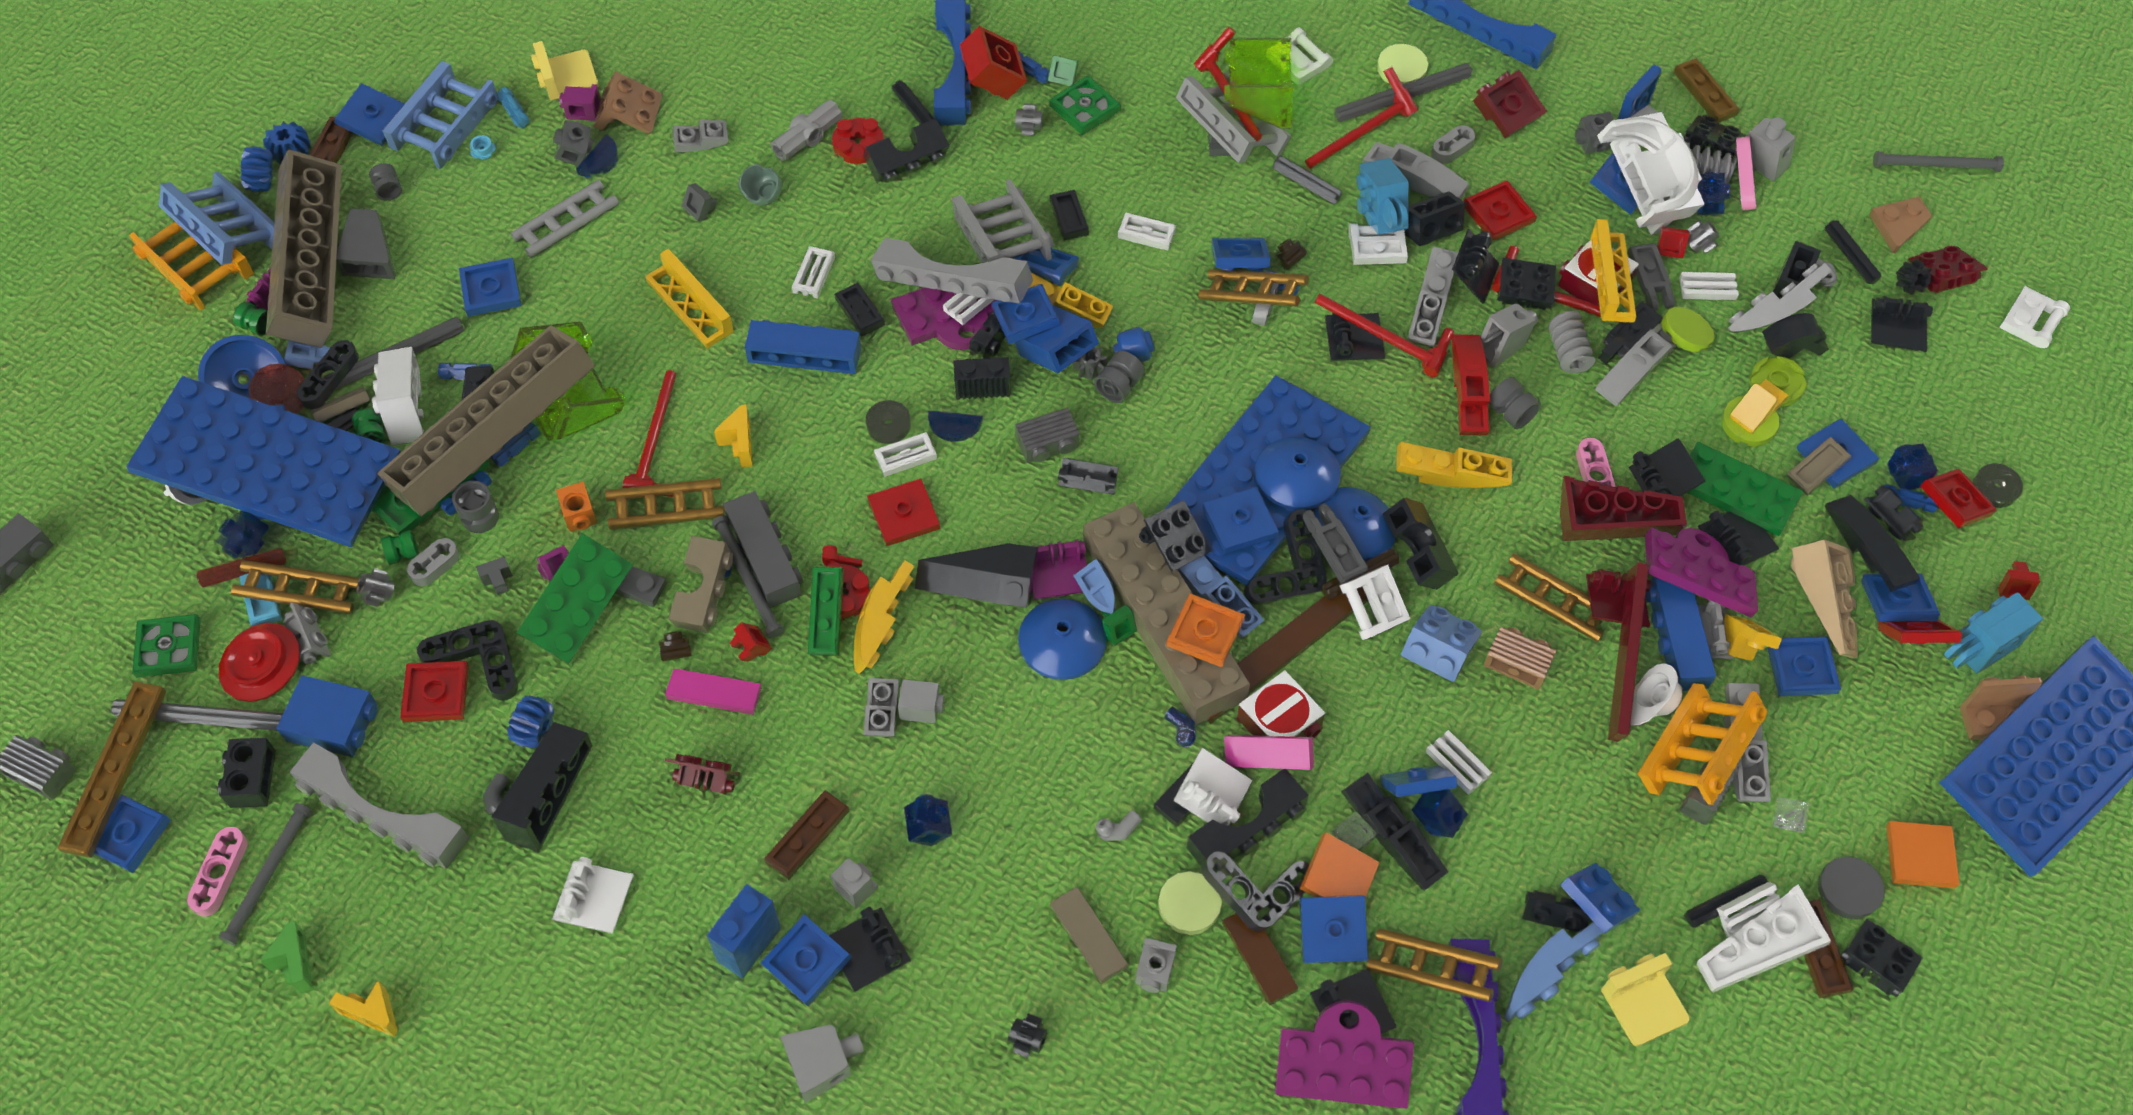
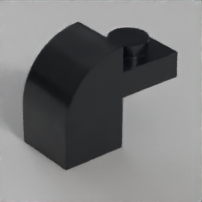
M1810 313L1790 315L1762 331L1771 354L1789 359L1803 349H1807L1817 355H1821L1829 350L1825 342L1827 337L1824 330L1818 326L1814 315Z

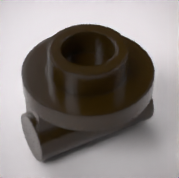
M1291 238L1278 245L1279 251L1276 253L1285 270H1289L1307 255L1298 240L1292 241Z
M681 631L663 634L664 639L659 640L662 661L692 656L689 638L687 635L682 636Z

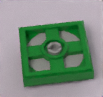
M1089 75L1049 99V106L1081 135H1084L1121 111V104Z
M190 614L138 620L132 674L139 678L197 671L201 623L199 615Z

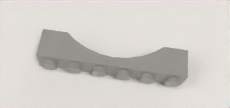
M884 238L871 259L877 278L884 281L1017 304L1021 303L1033 282L1027 261L1002 257L976 265H947L922 256L913 249L908 241Z
M312 743L290 771L297 781L295 786L300 791L309 796L312 793L320 796L319 800L333 810L336 807L343 809L344 815L357 824L361 821L369 824L368 828L379 837L390 836L394 839L393 843L406 852H409L411 849L419 853L418 857L432 867L438 864L447 869L469 839L460 825L437 812L422 815L399 814L385 811L370 804L354 791L347 769L338 756L315 743Z

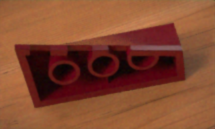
M1563 477L1560 504L1563 541L1645 537L1651 527L1673 536L1677 535L1687 525L1683 497L1647 490L1640 492L1629 490V487L1618 485L1617 487L1601 485V482L1588 480V482L1574 480L1575 477Z

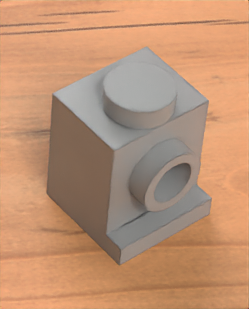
M850 858L831 874L834 889L855 909L878 888V885L871 879L872 873L860 862L858 864L854 863Z
M1145 937L1135 984L1140 985L1143 990L1157 993L1159 990L1166 992L1177 945ZM1150 962L1161 965V967L1154 969L1150 966Z

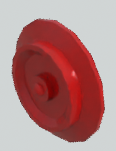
M275 623L251 626L238 634L225 648L219 663V681L224 691L236 700L255 702L267 699L282 690L294 676L300 662V644L295 634L282 624Z

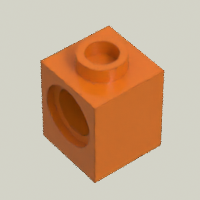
M584 481L556 489L569 532L584 530L589 526L598 524Z

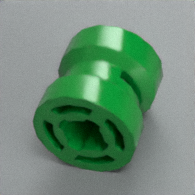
M244 301L238 305L234 312V324L242 329H250L254 334L264 336L266 335L268 310L264 308L258 309L256 305Z
M362 409L352 416L353 426L357 430L356 435L379 443L385 441L386 436L383 427H381L382 418L380 413L376 414L374 409Z
M412 530L404 531L400 536L393 537L389 535L381 538L383 551L389 565L399 563L403 558L411 560L419 555Z

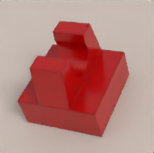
M1662 226L1657 243L1660 256L1683 259L1689 238V230Z
M2014 561L2012 564L2013 569H2008L1998 587L1999 596L2009 598L2018 592L2025 600H2030L2040 583L2039 573L2029 572L2026 562Z
M741 622L733 629L736 635L730 644L733 648L737 649L744 646V651L738 656L741 661L749 662L758 655L765 656L772 649L758 626Z

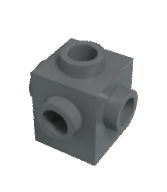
M1611 112L1581 117L1578 129L1575 131V138L1577 143L1581 144L1585 154L1611 149V142L1600 143L1597 136L1614 120Z
M565 120L562 128H557L554 134L553 143L557 144L554 159L580 166L586 153H590L593 145V139L589 138L591 127L584 126L577 121Z

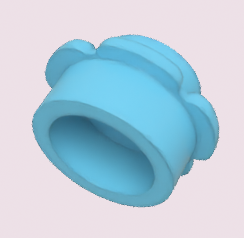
M480 135L471 140L470 153L476 159H488L495 152L496 146L494 143H491L489 137Z

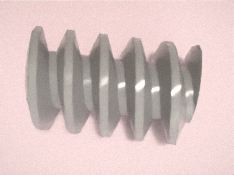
M1695 145L1691 152L1701 173L1702 181H1705L1711 175L1712 184H1715L1719 178H1722V186L1725 187L1733 174L1737 156L1732 162L1730 153H1726L1721 159V152L1716 150L1710 156V148L1707 147L1700 154V146Z
M1578 311L1561 313L1553 318L1548 326L1555 351L1557 352V358L1560 361V367L1567 373L1585 372L1596 361L1595 357H1592L1593 351L1589 347L1590 342L1586 338L1587 332L1584 330L1585 326L1583 321H1581L1582 317Z

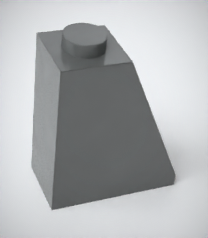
M350 209L336 256V264L342 276L395 279L396 273L386 233L377 210Z

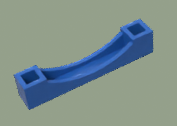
M935 0L936 30H942L951 43L955 57L946 81L940 88H934V114L939 125H966V114H971V100L966 99V95H971V83L966 79L968 73L962 59L963 55L960 44L971 34V23H966V19H971V4H966V0Z
M1409 0V5L1536 70L1552 52L1557 34L1536 23L1533 26H1524L1503 22L1478 12L1462 0Z

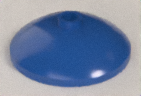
M234 335L219 340L206 351L199 365L198 379L200 382L267 405H277L286 391L288 373L284 359L270 343L255 336ZM241 376H247L250 381L247 384H240L238 379Z
M1288 437L1274 441L1262 450L1255 465V480L1261 493L1272 503L1291 510H1309L1326 503L1336 493L1341 478L1340 466L1334 454L1321 443L1303 437Z
M1341 487L1325 503L1329 505L1337 520L1340 519L1364 562L1392 548L1396 538L1393 536L1383 516V513L1389 507L1374 494L1359 488ZM1316 507L1314 509L1315 517H1317L1321 526H1325L1318 512L1319 507Z
M1054 599L1039 604L1026 615L1019 629V649L1023 659L1034 671L1051 679L1068 680L1087 674L1099 664L1106 650L1107 637L1102 619L1092 608L1076 600ZM1066 627L1068 630L1061 632L1058 628Z

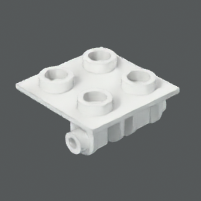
M1201 748L1173 801L1207 823L1213 819L1229 826L1230 822L1234 824L1239 819L1240 813L1237 812V809L1252 780L1204 748Z
M580 857L579 861H573L552 919L613 934L634 875L591 865V859Z

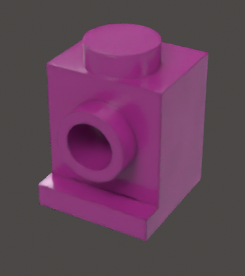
M592 84L591 88L566 86L564 93L560 94V107L564 108L567 119L595 121L601 102L597 84Z
M565 545L537 557L539 562L537 569L544 580L548 579L549 583L569 554Z

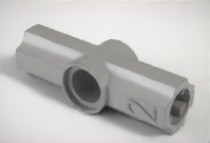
M830 99L807 116L803 113L797 115L792 120L790 129L771 142V149L781 161H787L806 145L814 147L821 141L824 132L843 118L842 111Z

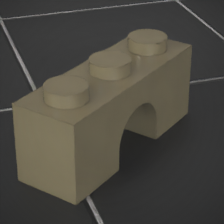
M691 536L684 564L690 572L702 574L703 582L700 588L692 593L676 591L668 618L675 627L709 634L711 625H715L718 617L717 601L719 597L722 598L725 592L726 582L723 579L726 570H730L733 562V553H731L726 542Z

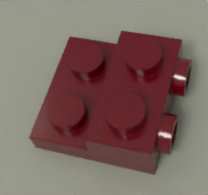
M1520 70L1511 75L1509 72L1502 74L1495 80L1496 84L1492 86L1489 83L1485 84L1476 91L1478 96L1473 100L1485 120L1492 119L1504 138L1509 137L1547 113V110Z

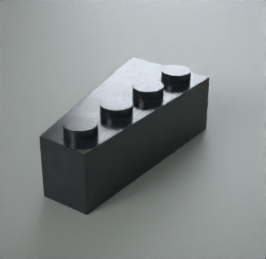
M553 722L549 730L543 734L539 745L491 816L506 842L539 853L593 746L586 732Z

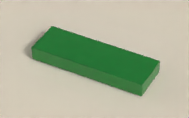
M813 567L808 655L839 656L844 569L842 567Z

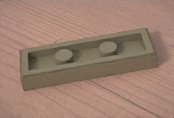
M1077 887L1050 902L1053 912L1100 984L1128 968V963Z

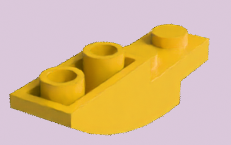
M1031 273L1033 282L1029 288L1042 284L1052 305L1091 321L1093 328H1103L1113 305L1066 282L1061 288Z
M1400 442L1397 446L1396 471L1419 476V483L1458 488H1492L1510 486L1512 483V459L1460 447H1458L1455 453L1406 442Z
M906 560L898 567L890 581L880 576L864 602L854 638V670L858 674L866 667L871 669L880 656V653L876 652L881 643L886 645L895 632L891 628L896 618L891 616V613L899 603V600L895 597L899 591L905 592L913 580V577L909 574L913 570L914 565Z

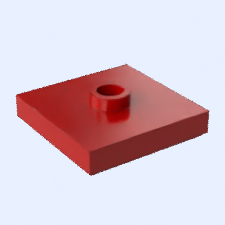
M1508 180L1463 200L1466 211L1482 231L1490 233L1492 241L1534 223L1537 218L1536 214Z
M1959 468L1926 479L1920 485L1958 529L1989 518L1997 511L1993 504Z
M921 478L867 495L869 505L886 547L940 529L939 520Z
M1939 619L1938 621H1878V630L1900 643H1961L1962 632Z
M467 661L406 664L401 720L403 722L464 720L469 671Z

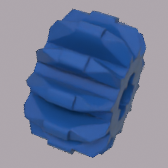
M283 121L280 126L273 124V130L265 131L266 137L263 139V145L265 149H269L271 152L272 160H276L280 165L288 149L309 155L308 149L311 148V142L308 134L302 126H298L294 121L290 124H286Z
M246 147L242 153L241 161L242 185L246 190H252L253 192L268 191L271 188L273 178L272 154L269 149H263L262 147Z
M530 695L522 698L521 702L517 703L516 709L512 712V717L509 721L510 726L507 729L509 740L522 747L536 748L543 734L549 730L553 722V705L538 696Z

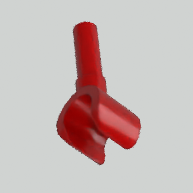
M827 545L822 549V561L826 567L834 562L862 567L863 560L838 555L836 546Z

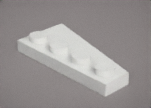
M1796 885L1780 900L1767 907L1759 916L1746 923L1738 932L1731 937L1729 936L1700 958L1697 966L1713 993L1830 944L1831 939L1799 885Z

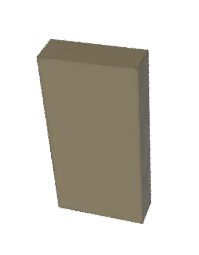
M364 386L325 402L321 407L311 409L315 420L322 422L366 403L370 398Z
M1830 436L1789 471L1787 477L1808 496L1851 459V455Z

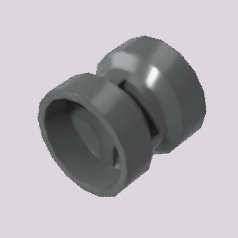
M381 163L370 170L369 176L379 199L388 201L400 196L402 187L397 179L395 168L391 164Z

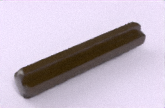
M1390 548L1365 561L1368 567L1366 573L1384 565H1388L1389 568L1399 563L1398 553ZM1337 577L1321 585L1322 593L1327 599H1332L1342 594L1339 586L1341 584Z

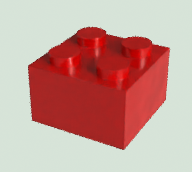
M978 26L960 44L963 55L962 59L968 73V80L974 86H979L993 95H998L1008 100L1027 82L1016 43Z

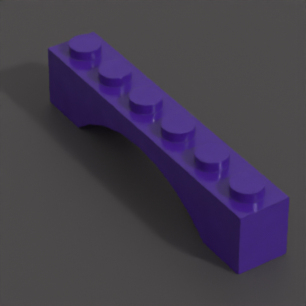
M1450 939L1448 943L1450 946L1496 957L1495 951H1490L1489 939ZM1458 961L1453 979L1471 984L1476 965ZM1489 969L1484 985L1485 988L1493 989L1491 1002L1460 995L1467 1005L1475 1024L1478 1040V1063L1473 1082L1457 1106V1115H1509L1508 1111H1503L1502 1098H1506L1507 1086L1505 1078L1500 1077V1065H1503L1504 1050L1502 1045H1498L1497 1033L1501 1032L1500 1013H1495L1494 1001H1498L1499 988L1498 983L1493 982L1492 969Z

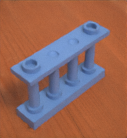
M441 61L383 129V134L389 148L399 151L406 142L424 148L431 152L436 167L441 169L453 157L455 151L487 112L496 105L498 96L494 83L488 80L481 89H477L457 81L451 65ZM452 89L473 99L464 107L443 97ZM439 107L459 116L450 125L428 115L434 108ZM423 124L444 134L437 142L414 134V132Z
M213 173L212 187L187 193L181 192L171 182L161 184L159 207L221 265L232 263L233 250L238 246L263 241L268 247L273 248L274 222L221 173ZM214 197L220 202L200 208L193 203ZM231 212L236 216L235 218L214 222L209 218L210 216ZM247 226L252 231L233 237L224 232Z

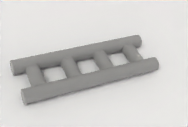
M596 180L517 228L510 235L515 242L524 238L531 245L525 249V252L532 258L615 207L619 202L614 195L605 199L599 193V191L604 189V186L600 180ZM590 197L596 206L583 212L577 205ZM568 211L575 219L561 226L555 218ZM546 224L552 230V233L539 240L533 231Z

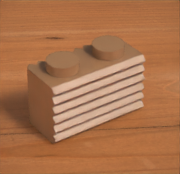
M1500 626L1484 666L1507 677H1512L1513 680L1523 682L1525 685L1540 689L1557 650L1551 648L1550 644L1544 640L1536 639L1534 641L1523 636L1522 632L1516 628L1509 627L1506 629Z

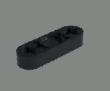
M341 340L333 344L299 386L297 396L303 407L306 409L321 407L359 359V354L352 342ZM329 370L335 371L332 377L328 379L321 378L324 372Z

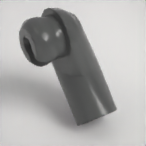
M500 773L495 774L483 794L486 812L490 815L495 812L502 801L501 794L510 781Z

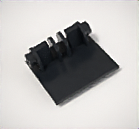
M1698 115L1686 130V135L1683 139L1689 143L1690 149H1693L1695 145L1701 147L1703 140H1705L1700 153L1705 150L1708 143H1712L1710 156L1715 146H1717L1716 150L1721 152V159L1726 153H1730L1732 161L1734 152L1737 149L1736 138L1746 137V135L1742 134L1734 126H1724L1717 123V120L1713 117Z
M1467 229L1452 270L1478 300L1484 304L1499 262L1487 250L1492 242L1490 233L1483 231L1480 234L1474 235L1470 229Z
M1502 258L1500 290H1498L1497 301H1502L1504 305H1513L1518 300L1520 306L1523 301H1526V308H1529L1532 302L1531 308L1551 309L1552 305H1554L1556 265Z
M1886 296L1872 299L1871 343L1927 352V317H1931L1933 306H1928L1927 302H1914L1912 305L1911 300H1907L1903 304V299L1901 298L1893 299Z
M1334 313L1332 315H1325L1331 361L1385 359L1382 339ZM1379 313L1359 314L1380 325Z
M1679 438L1650 455L1644 454L1642 451L1633 455V465L1629 466L1643 492L1647 490L1682 496L1706 482Z
M1184 500L1143 520L1146 526L1142 528L1139 534L1140 540L1148 544L1156 543L1171 572L1211 552Z
M1718 510L1714 511L1709 515V521L1698 525L1701 531L1715 538L1724 547L1729 561L1738 565L1749 564L1779 550V547L1764 528L1730 511L1725 514H1720Z
M867 907L863 909L860 913L862 918L829 935L852 956L842 968V971L854 992L911 961L882 908L873 910L872 907Z
M1868 919L1864 921L1849 947L1841 954L1842 959L1845 961L1844 965L1857 973L1865 966L1866 968L1860 976L1864 978L1869 971H1872L1874 974L1870 978L1869 983L1872 984L1879 976L1880 978L1875 986L1886 993V995L1892 994L1895 997L1905 990L1922 960V957L1915 953L1911 947L1902 944L1888 934L1884 928Z
M1368 969L1334 983L1332 979L1326 980L1320 984L1321 988L1310 992L1319 1014L1325 1007L1334 1002L1351 1000L1359 1002L1371 1010L1378 1021L1381 1034L1397 1028ZM1345 1010L1341 1013L1339 1021L1344 1026H1353L1358 1020V1014L1354 1010Z

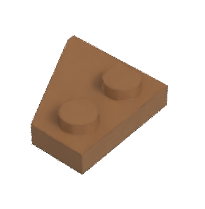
M1920 196L1872 208L1869 214L1893 253L1898 252L1901 246L1907 240L1913 238L1918 230L1929 223L1932 217Z

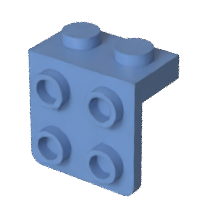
M1430 605L1413 626L1400 656L1455 682L1469 652L1480 638L1482 630L1476 627L1473 622L1462 620L1450 614L1443 607Z

